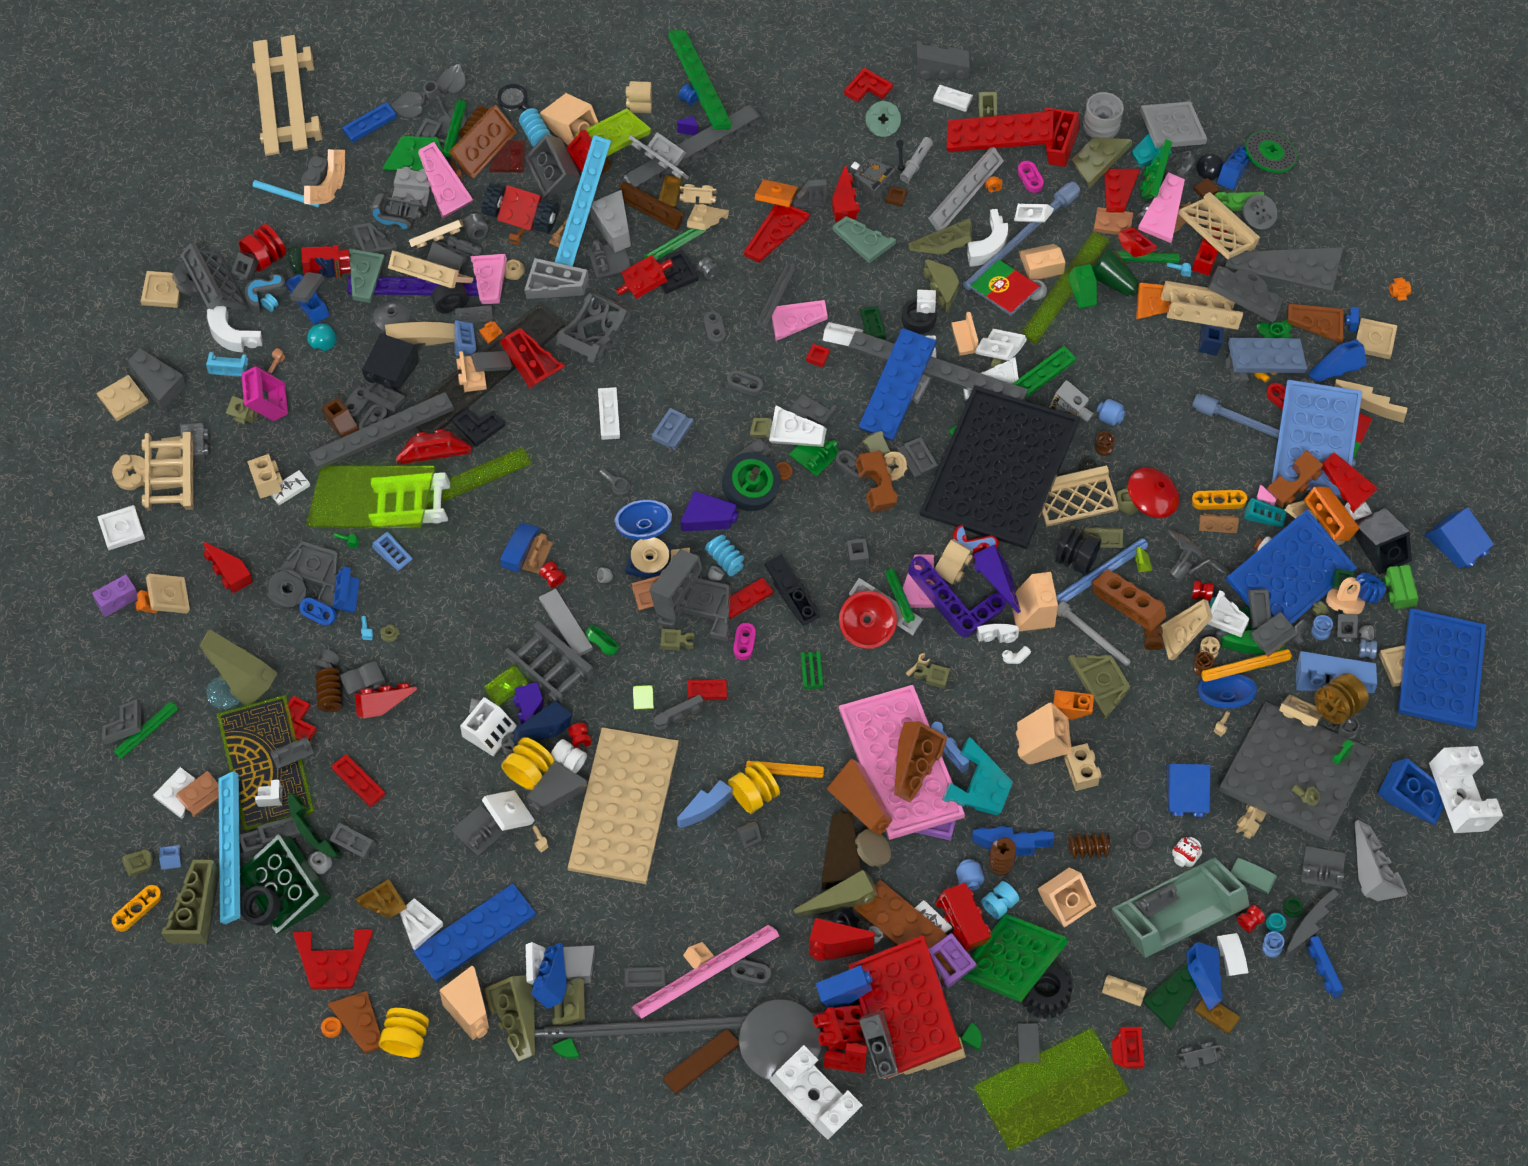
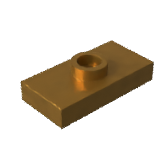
M665 175L659 200L676 209L683 177L679 179L676 176Z
M1203 999L1194 1011L1228 1035L1240 1020L1238 1015L1220 1003L1211 1010L1208 1009Z

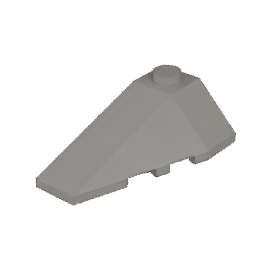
M1359 820L1355 821L1358 877L1362 893L1367 898L1370 897L1376 901L1406 896L1408 893L1403 880L1398 872L1394 874L1388 866L1392 861L1379 850L1382 845L1371 826Z

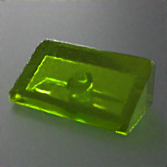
M513 665L485 685L484 689L489 699L499 706L515 694V688L528 685L516 665Z

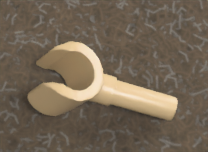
M925 653L919 655L917 663H923L927 667L930 658L927 661H923ZM917 663L905 673L908 677L917 670Z
M1228 711L1225 712L1220 722L1218 721L1214 728V732L1220 737L1228 729L1224 725L1230 715Z
M533 826L538 839L534 844L540 852H543L548 848L547 840L541 835L538 827Z

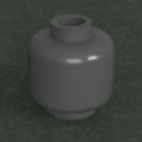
M470 214L463 221V228L471 240H480L489 231L488 224L481 214Z

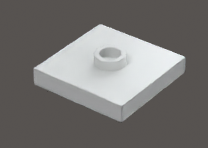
M134 505L97 516L108 551L145 539Z
M515 790L487 795L482 799V802L502 831L528 826L535 821Z

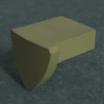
M883 431L873 432L862 438L868 453L881 450L882 456L890 453L883 437Z

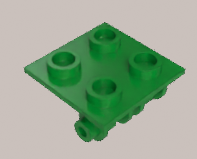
M824 440L823 447L798 445L789 456L817 477L835 460L836 454L840 450L836 448L838 444L835 440Z

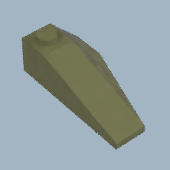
M208 630L199 645L211 664L215 665L221 675L219 676L221 679L225 680L230 687L229 691L245 706L249 707L263 695L277 675V672L263 661L212 630Z
M862 870L795 908L793 911L799 917L834 911L841 907H853L863 903L868 904L879 894L874 880Z
M526 975L511 976L484 988L489 1009L492 1014L497 1012L501 1019L498 1026L501 1030L505 1028L508 1032L507 1042L517 1061H523L534 1056V996L531 995L532 985L527 983Z

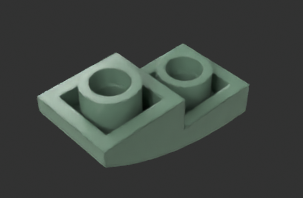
M1240 858L1236 860L1231 870V873L1240 882L1249 884L1251 888L1269 894L1277 878L1275 874Z

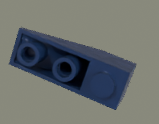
M1201 324L1198 352L1216 356L1223 343L1224 327Z
M557 701L550 705H545L539 713L531 715L528 721L519 724L515 728L513 743H518L523 737L532 740L556 737L570 726L572 714Z

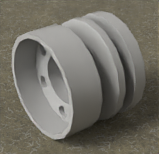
M1099 92L1093 94L1088 99L1083 120V129L1087 135L1092 138H1114L1118 134L1124 110L1120 98L1111 93Z

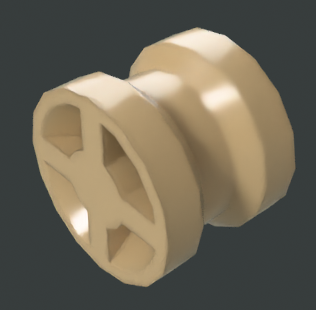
M1205 637L1201 641L1199 653L1208 652L1213 658H1216L1220 648L1219 641L1214 637Z

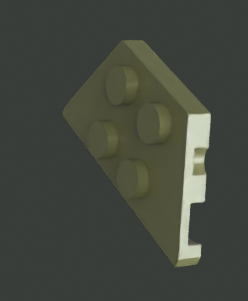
M1093 137L1071 159L1072 164L1079 171V175L1085 179L1087 186L1091 187L1132 146V140Z
M965 219L908 243L909 250L940 255L946 254L956 247H963L966 243L972 241L971 219Z
M1070 655L1068 658L1070 664L1087 692L1094 695V703L1102 717L1106 719L1130 690L1128 681L1112 655H1087V657Z

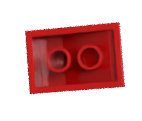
M815 918L809 939V956H812L815 960L823 961L824 959L832 960L873 952L875 932Z

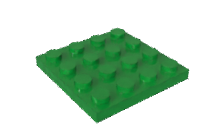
M1005 913L992 929L991 937L987 943L980 945L972 954L971 958L977 964V967L963 976L962 979L1021 1003L1066 946L1068 940L1065 936Z

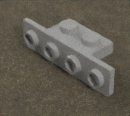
M658 132L648 146H645L631 135L628 137L633 141L631 145L640 151L643 148L646 151L644 154L652 160L657 158L660 160L658 162L659 165L665 169L670 167L673 169L671 173L679 179L684 177L688 180L689 176L677 168V165L686 154L681 148Z

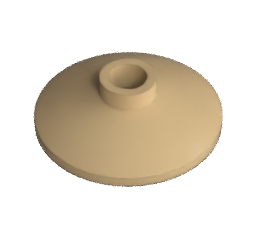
M658 538L640 539L632 547L631 560L638 570L645 573H655L662 570L668 563L669 550L666 544ZM647 556H652L653 559H652V560H648L646 557H647Z

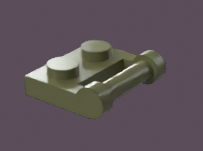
M577 978L567 982V989L564 995V1017H562V1003L555 1005L552 1026H565L585 1020L583 979Z

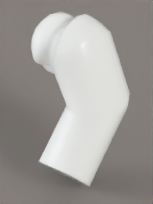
M1026 646L1018 653L1005 650L1002 653L1003 661L1007 664H1020L1031 654V651Z

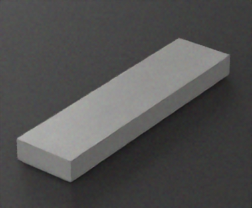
M554 589L540 596L541 604L568 647L579 656L593 650L592 645L558 591Z

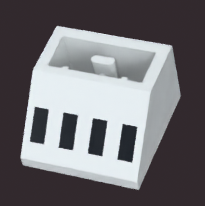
M484 697L460 727L463 738L494 757L502 747L501 742L504 736L512 734L517 726L499 706Z

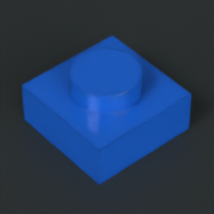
M1351 307L1350 314H1346L1345 324L1349 325V332L1357 331L1359 324V308Z

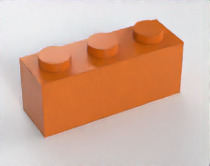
M1314 487L1304 499L1334 541H1350L1360 528L1330 487Z

